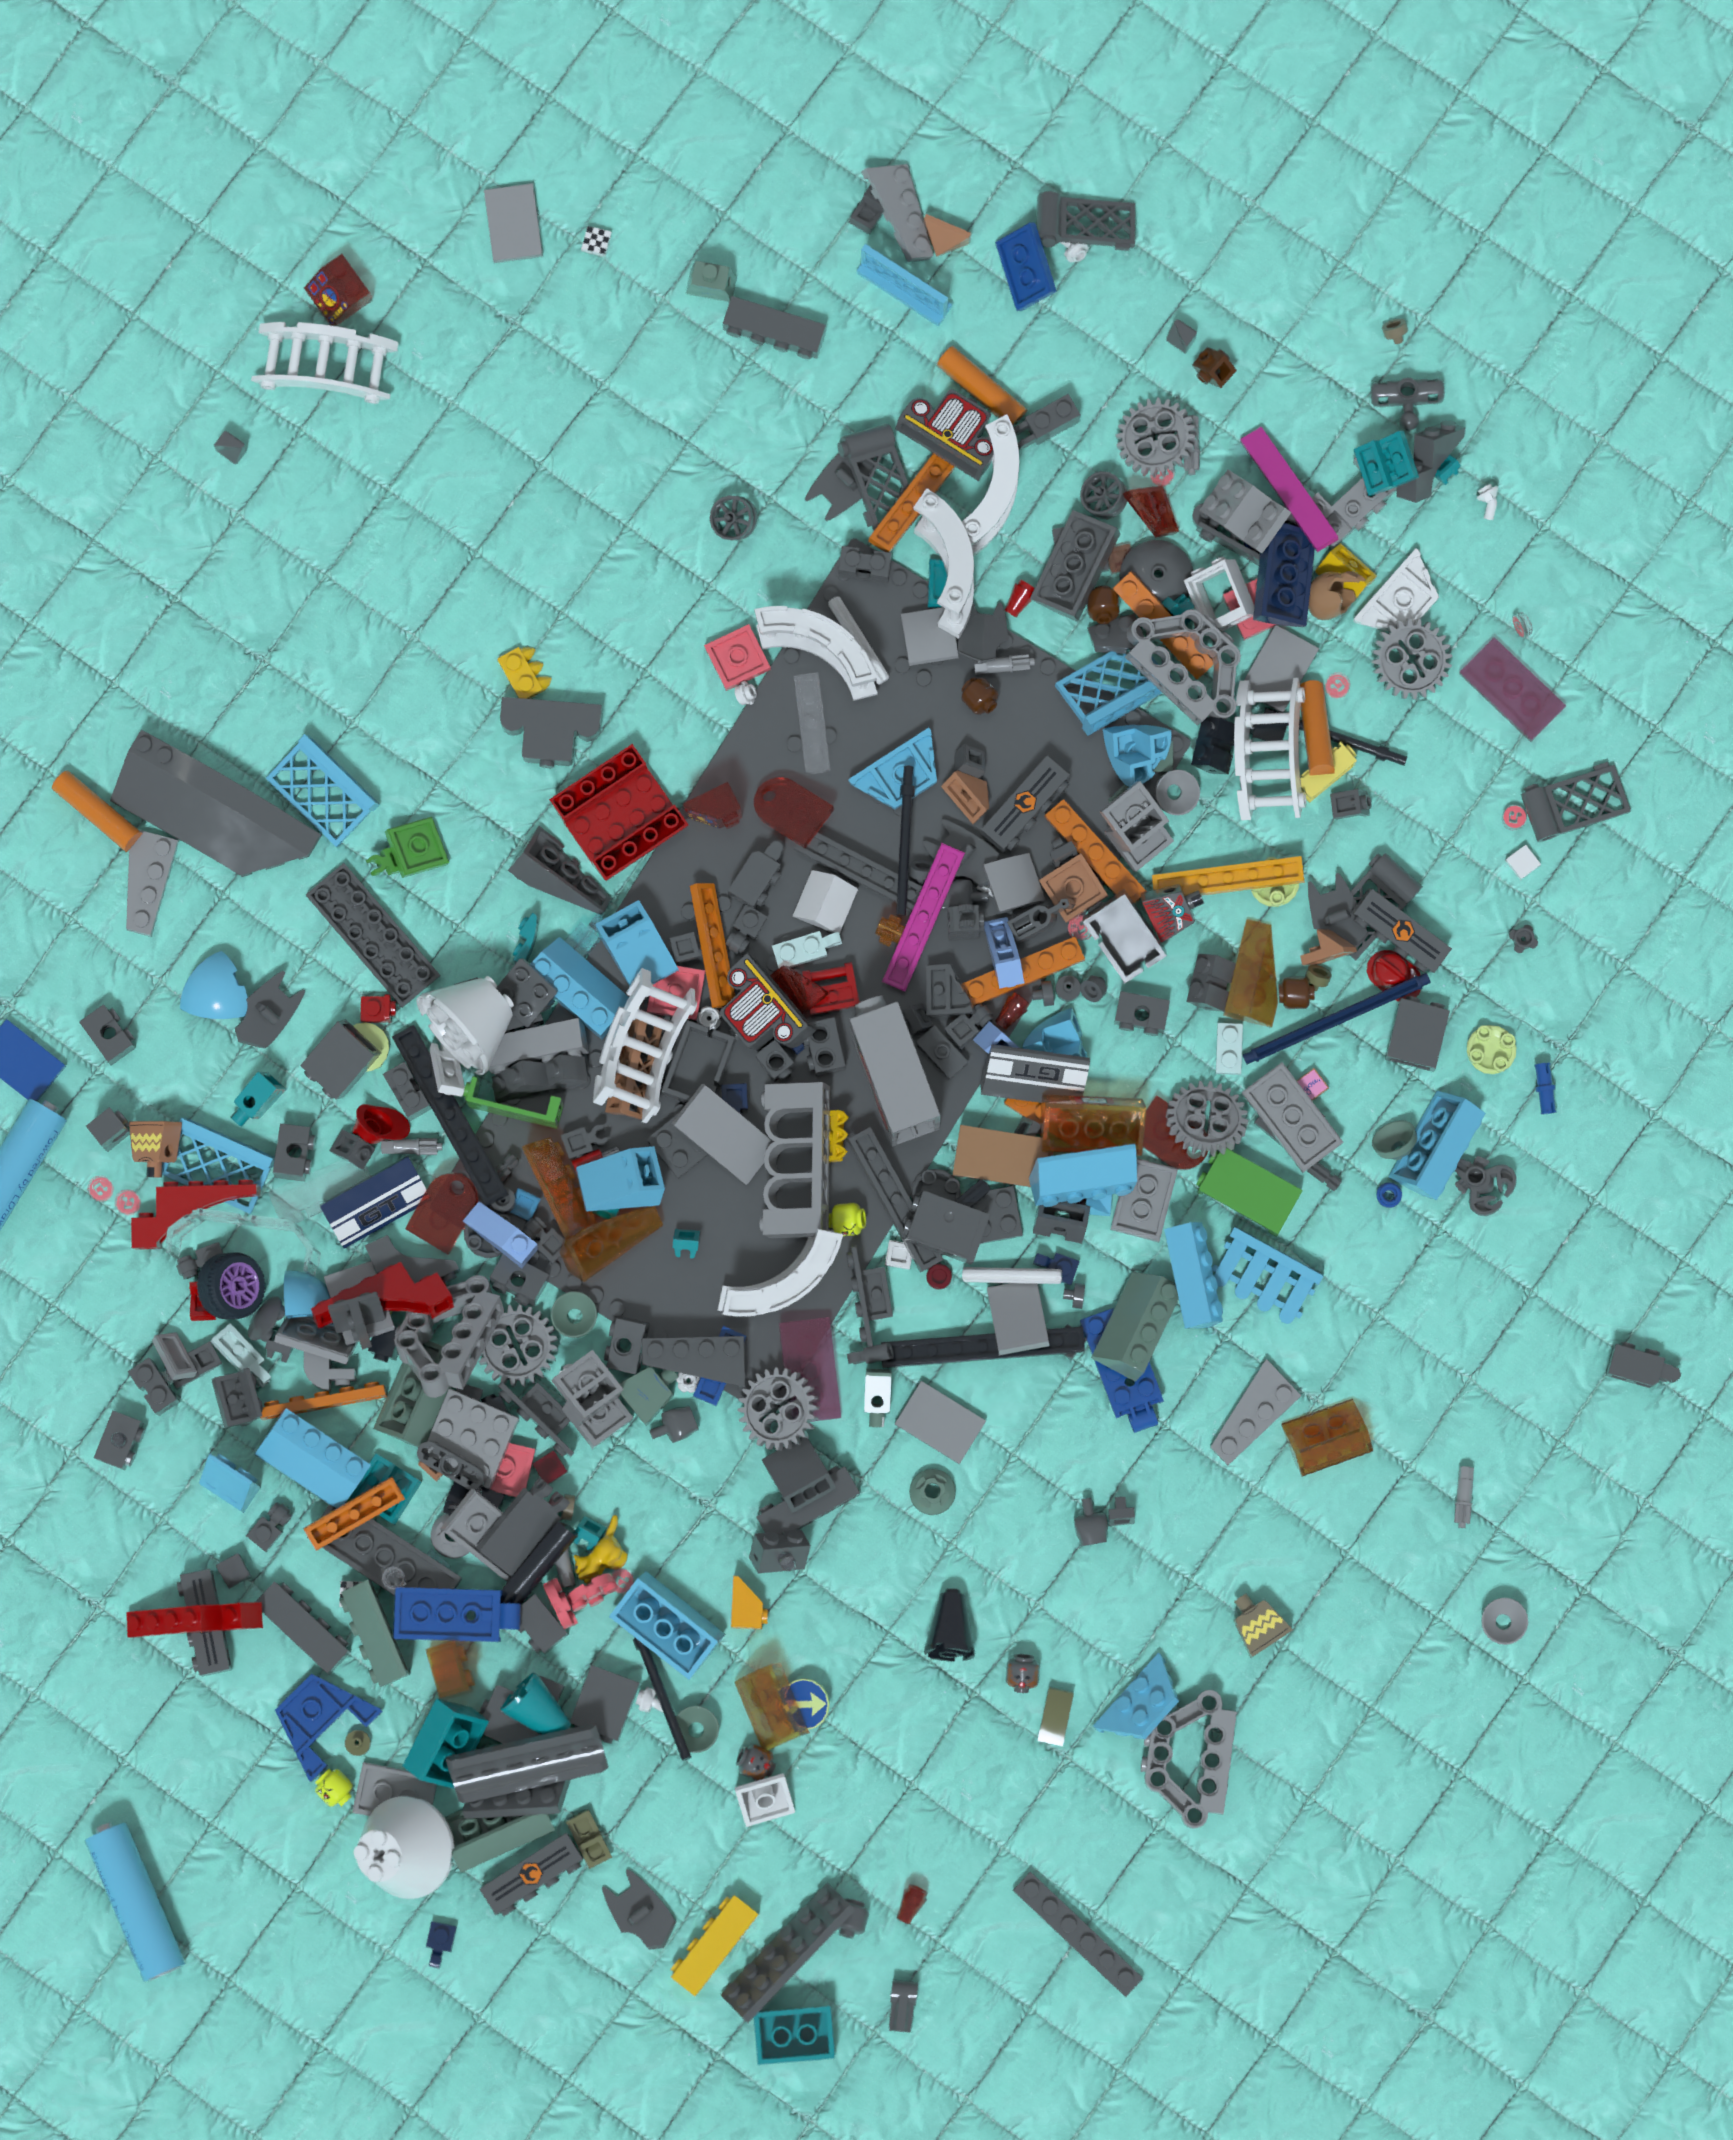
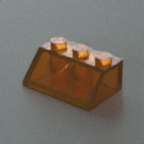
M1353 1398L1281 1424L1294 1462L1302 1477L1373 1452L1368 1429Z
M780 1662L756 1670L734 1682L761 1747L772 1750L809 1734Z

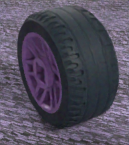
M239 1252L217 1254L208 1259L199 1272V1278L197 1279L198 1297L206 1311L214 1317L227 1320L242 1319L254 1313L263 1301L266 1288L263 1271H261L259 1264L246 1254Z

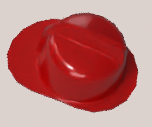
M1392 950L1376 952L1367 963L1368 978L1381 991L1414 978L1413 976L1415 975L1417 977L1421 975L1414 965ZM1418 989L1396 999V1001H1400L1401 998L1406 999V996L1416 998L1421 990Z
M363 1104L356 1110L357 1120L352 1132L354 1135L360 1136L367 1143L377 1144L385 1139L402 1140L410 1132L408 1120L395 1109Z

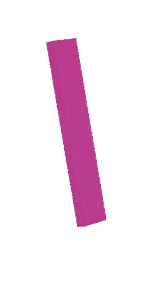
M1260 427L1241 438V444L1285 507L1291 512L1292 517L1315 550L1319 552L1339 540L1334 529L1263 428Z
M941 843L882 982L906 992L964 858V852Z

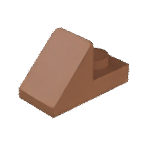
M1318 929L1317 935L1320 946L1309 948V953L1301 955L1300 958L1302 965H1318L1355 953L1357 949L1333 931Z

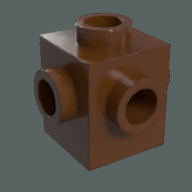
M1209 347L1201 352L1192 364L1198 372L1196 377L1206 385L1210 383L1219 388H1222L1237 371L1224 351L1221 349L1216 351Z

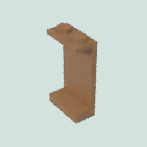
M960 1125L952 1176L1031 1187L1029 1176L1037 1158L1053 1156L1054 1145H1050V1139Z

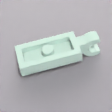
M820 931L772 945L779 971L826 957V949L841 945L842 941L839 932L822 938Z
M231 1324L227 1325L211 1339V1343L238 1372L244 1368H250V1372L255 1376L256 1382L261 1388L270 1382L271 1376L260 1366L264 1363L265 1359Z

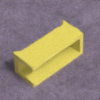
M1340 742L1338 747L1332 749L1334 774L1309 776L1308 769L1301 775L1302 793L1305 792L1306 800L1309 803L1355 766L1357 762L1355 757L1357 755L1349 745L1344 746Z

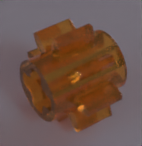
M890 914L889 919L881 918L875 932L876 935L881 936L879 943L889 947L892 942L899 943L905 926L900 925L901 918Z

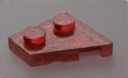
M1163 486L1131 489L1123 493L1124 498L1155 537L1170 536L1179 532Z
M783 965L770 975L802 1014L829 995L827 990L789 966Z

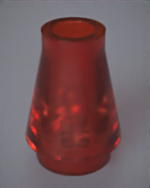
M1016 992L1011 996L1008 995L995 1022L1007 1030L1009 1026L1028 1011L1027 1008L1030 1003Z
M909 1884L908 1888L904 1889L899 1913L896 1918L906 1924H911L913 1918L927 1901L926 1896L928 1892L916 1885Z

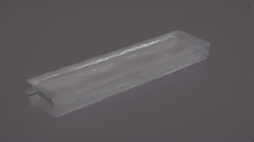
M819 673L794 675L806 775L831 772Z

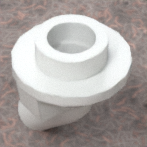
M1060 242L1068 248L1064 255L1069 262H1079L1085 258L1088 251L1087 244Z
M1489 484L1478 491L1480 496L1476 497V499L1487 503L1484 519H1494L1497 507L1496 496L1498 486L1492 487Z
M647 1687L639 1692L636 1704L639 1705V1711L650 1713L653 1707L663 1713L654 1689Z

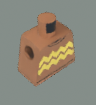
M129 1121L132 1159L134 1162H147L146 1177L162 1178V1163H174L177 1160L182 1122Z

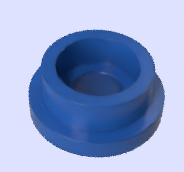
M1388 1182L1378 1188L1376 1197L1380 1205L1392 1208L1401 1201L1402 1192L1398 1185ZM1391 1191L1394 1195L1393 1199L1387 1200L1384 1193Z

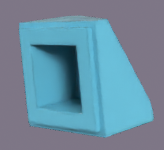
M1107 1195L1105 1198L1098 1200L1086 1198V1206H1090L1089 1215L1110 1216L1112 1195Z

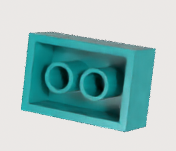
M436 1698L402 1766L421 1781L454 1788L446 1757L474 1751L489 1720L472 1707Z
M831 2006L758 2012L754 2016L757 2065L835 2058Z

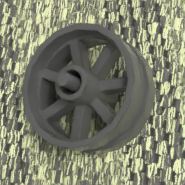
M1100 471L1092 474L1085 480L1081 487L1080 498L1082 505L1093 516L1099 519H1110L1116 517L1125 508L1128 500L1127 487L1117 476L1110 472ZM1107 479L1115 480V482L1107 488ZM1101 481V486L1095 487ZM1119 486V495L1111 494ZM1094 490L1095 496L1089 497L1090 492ZM1114 499H1116L1117 501L1112 506L1111 504L1113 503ZM1098 501L1095 509L1092 510L1089 503ZM1103 504L1107 506L1108 510L1101 511Z
M732 495L722 497L714 503L711 509V528L716 535L723 539H745L753 533L757 526L758 515L756 508L745 497ZM729 500H733L732 512L725 505ZM738 501H741L745 508L737 512ZM720 509H722L725 512L724 517L718 518ZM746 512L749 514V521L744 520L743 514ZM720 521L727 523L724 530L719 525ZM741 523L747 525L743 533H741L739 527ZM732 525L734 527L736 536L727 535Z

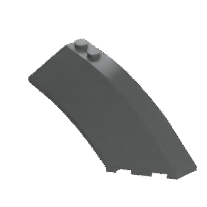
M143 730L139 732L128 750L110 798L112 803L195 848L241 877L251 875L252 872L262 869L268 870L284 865L288 861L309 857L322 836L240 784Z

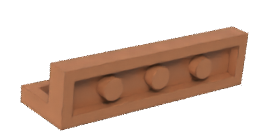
M638 1019L632 1020L627 1032L628 1036L658 1048L662 1029L654 1026L653 1034L648 1039L645 1033L647 1023ZM624 1045L619 1056L620 1063L650 1074L655 1057L648 1055L647 1061L643 1063L640 1058V1051ZM616 1072V1087L644 1098L647 1084L642 1083L640 1087H637L634 1079ZM612 1096L611 1098L608 1097L605 1112L642 1120L643 1108L637 1107V1112L630 1111V1103Z

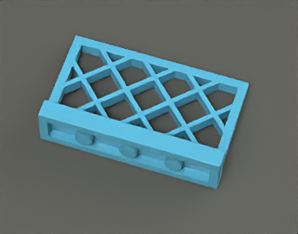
M866 244L861 249V265L857 269V274L939 327L952 308V304L948 302V297Z
M1111 651L1055 683L1059 693L1082 722V729L1087 736L1162 694L1146 677L1140 676L1139 670L1137 675L1123 672L1124 662L1130 663L1125 658L1126 654L1121 656L1120 654L1122 653ZM1151 657L1152 662H1153L1154 664L1158 665V663L1155 661V659H1154L1153 657ZM1109 660L1121 661L1120 671L1105 668L1106 662ZM1090 671L1101 673L1100 682L1085 680L1086 674ZM1104 674L1118 677L1117 687L1102 684ZM1121 678L1135 680V687L1131 689L1119 687ZM1069 683L1081 685L1079 694L1069 693L1064 686ZM1083 686L1097 688L1096 698L1083 696ZM1101 689L1115 692L1114 699L1110 701L1099 699ZM1080 701L1095 704L1094 710L1085 715L1079 707Z
M304 734L298 740L299 743L266 779L332 844L338 847L371 811L374 812L380 804L311 736ZM300 751L307 756V767H294V757ZM312 761H313L318 767H312ZM294 770H307L308 785H295ZM312 770H322L325 773V784H312ZM281 771H290V785H280L274 778ZM329 778H330L335 784H329ZM325 787V802H312V788ZM329 787H339L343 793V801L329 802ZM284 788H290V794ZM295 788H308V802H298L295 799ZM347 796H349L353 801H347ZM343 804V819H330V805ZM347 804H357L363 812L356 819H347ZM303 805H308V811L303 807ZM312 805H325L326 819L316 820L312 816ZM330 822H343V833L337 839L330 833ZM320 823H326V829Z
M186 1117L180 1119V1122H182L180 1139L182 1134L190 1137L195 1148L182 1153L179 1146L177 1158L180 1157L185 1171L174 1174L167 1171L170 1163H163L162 1175L188 1186V1182L193 1181L190 1172L203 1167L208 1180L204 1182V1185H213V1181L226 1178V1181H229V1185H232L229 1176L242 1171L245 1180H249L246 1169L255 1166L264 1170L260 1180L254 1182V1184L261 1186L262 1191L269 1172L274 1167V1156ZM197 1141L204 1143V1145L198 1146ZM207 1146L213 1147L218 1158L205 1163L200 1149ZM196 1151L201 1165L188 1169L184 1155ZM220 1151L226 1153L227 1155L221 1156ZM233 1156L237 1158L240 1169L228 1173L223 1159ZM219 1161L224 1175L211 1180L206 1166ZM242 1161H244V1162H246V1163H248V1164H250V1165L244 1167V1164H243ZM184 1174H186L188 1180L185 1179V1178H183V1177H181V1176L184 1175ZM259 1196L252 1197L248 1206L239 1203L238 1199L226 1201L225 1203L252 1214Z

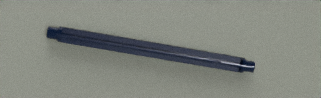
M1427 973L1418 977L1415 975L1413 976L1414 978L1268 1043L1251 1048V1051L1242 1054L1246 1065L1255 1061L1259 1062V1060L1357 1016L1418 989L1421 990L1423 986L1430 984L1431 981Z

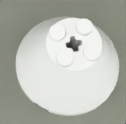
M486 976L484 979L478 978L422 993L417 997L416 1001L421 1015L426 1014L431 1021L428 1027L439 1042L464 1067L469 1069L472 1066L477 1069L475 1072L477 1075H483L488 1071L513 1016L511 1008L514 1004L506 994H500L496 989V983L489 976Z
M398 1796L382 1802L369 1815L358 1845L354 1849V1856L363 1874L385 1892L403 1899H416L437 1890L449 1875L452 1864H450L452 1849H454L453 1836L447 1821L432 1804L423 1799Z

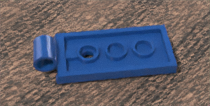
M1114 1308L1080 1320L1091 1354H1093ZM1094 1360L1115 1418L1118 1419L1127 1414L1134 1433L1158 1425L1152 1405L1160 1404L1164 1400L1150 1362L1145 1372L1134 1385L1128 1387L1125 1384L1126 1376Z
M395 1587L393 1639L500 1642V1629L520 1630L521 1604L501 1603L502 1591ZM472 1610L475 1612L476 1617L474 1620L466 1618L468 1611Z

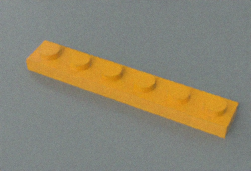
M1302 856L1152 875L1153 890L1180 884L1185 895L1199 890L1202 896L1305 883Z

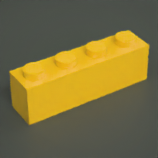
M735 1895L732 1899L728 1896L718 1907L721 1910L716 1919L711 1917L702 1928L705 1933L699 1940L695 1937L686 1949L690 1953L684 1961L679 1958L670 1969L674 1972L671 1978L694 1996L700 1992L759 1915Z

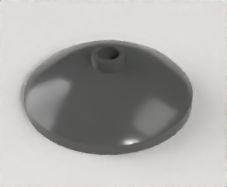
M1163 540L1146 541L1135 546L1124 558L1120 568V581L1130 571H1133L1161 603L1167 597L1173 601L1182 594L1186 598L1189 597L1184 580L1192 576L1193 566L1186 553L1175 544ZM1154 571H1162L1163 576L1161 578L1155 577Z

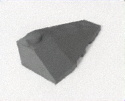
M538 826L518 853L508 871L530 887L602 915L611 897L593 877L585 876L578 868L580 863L575 858L571 860L563 851L564 845L558 839Z

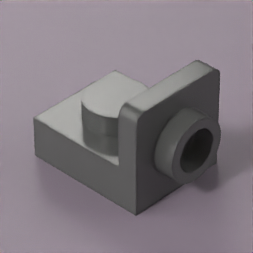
M1354 789L1330 794L1333 819L1338 820L1359 815L1364 817L1370 816L1369 809H1371L1372 803L1367 791Z
M342 1129L329 1151L363 1170L374 1153L375 1148L363 1139Z

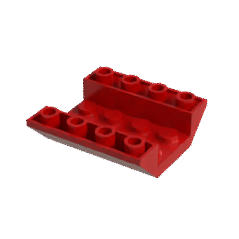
M633 744L549 799L568 831L605 881H608L689 826L675 804L671 803L650 773L645 761Z

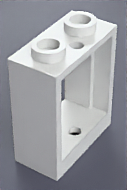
M1225 557L1212 561V566L1207 569L1202 567L1192 571V576L1184 580L1195 609L1203 616H1209L1215 622V627L1220 632L1253 617L1254 604L1236 559H1225ZM1226 571L1240 607L1216 618L1202 583Z

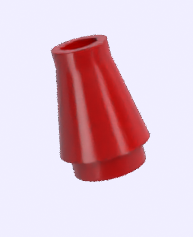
M1020 579L1018 584H1014L1004 611L1017 618L1022 610L1032 601L1030 597L1035 588Z

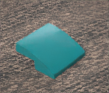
M1397 431L1383 439L1372 440L1353 449L1368 496L1393 489L1419 478L1404 431Z
M375 1454L369 1463L371 1466L350 1495V1498L354 1499L392 1476L405 1499L380 1513L379 1516L395 1525L422 1482L380 1455Z

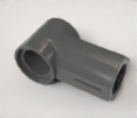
M892 1981L890 1999L892 2008L889 2030L911 2033L918 1982Z

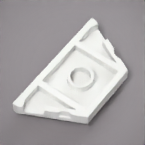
M1415 549L1356 615L1353 619L1355 623L1388 631V625H1392L1395 629L1397 628L1396 621L1398 620L1405 626L1406 619L1411 618L1414 625L1415 621L1421 619L1434 605L1439 596L1432 585L1431 577L1428 570L1425 569L1418 549Z

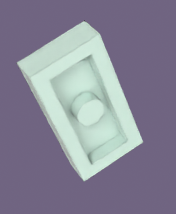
M1217 1023L1215 1074L1241 1075L1243 1024Z

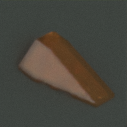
M1246 919L1223 1016L1272 1028L1278 998L1271 925Z
M645 1206L582 1228L563 1242L560 1255L568 1272L585 1282L662 1227L663 1223L655 1206Z

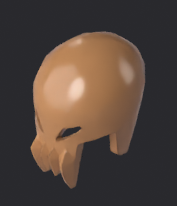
M1328 571L1314 578L1311 582L1308 607L1312 616L1318 620H1330L1344 614L1356 600V595L1353 590L1343 588V583L1366 581L1365 578L1352 571L1345 573Z

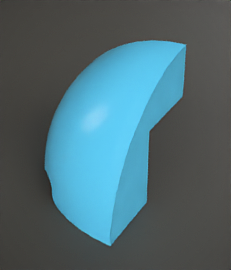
M1123 725L1103 729L1104 742L1110 762L1118 777L1128 787L1132 786L1136 781H1141L1143 784L1155 775L1154 769L1160 760H1165L1171 744V730L1150 725Z
M220 951L211 955L192 972L181 995V1010L198 1017L210 1019H232L245 1016L247 1011L246 999L248 998L244 986L238 985L235 975L237 969L224 952Z
M1072 1008L1059 1012L1038 1025L1027 1036L1022 1047L1029 1050L1087 1057V1052L1080 1038L1082 1037V1032Z
M285 1271V1316L287 1318L313 1316L311 1308L315 1307L320 1301L330 1299L327 1286L310 1274L300 1271Z

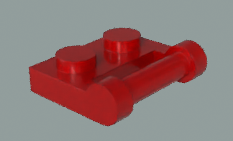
M852 962L844 963V966L810 972V970L802 971L810 1015L853 1008L860 1003ZM847 976L848 982L813 988L812 982Z

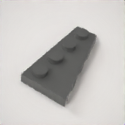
M570 1780L465 1803L462 1813L465 1819L559 1814L564 1804Z

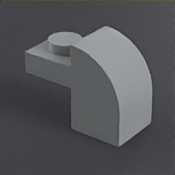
M304 1351L305 1374L319 1389L331 1391V1381H335L336 1386H350V1381H357V1371L355 1369H331L330 1359Z

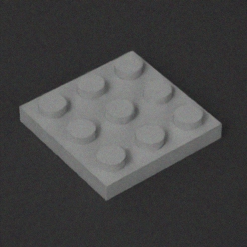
M449 1389L428 1441L436 1442L480 1467L486 1475L483 1487L491 1489L520 1418L456 1390ZM433 1447L425 1448L424 1452L427 1453L426 1459L429 1457L438 1459L439 1461L436 1465L439 1466V1462L445 1453L443 1452L442 1456H438L433 1453ZM449 1458L445 1462L446 1470L454 1473L458 1469V1462L454 1458ZM464 1465L462 1473L458 1476L466 1475L470 1478V1481L479 1482V1479L476 1477L477 1472L475 1471L473 1474L465 1472L464 1470L467 1466Z

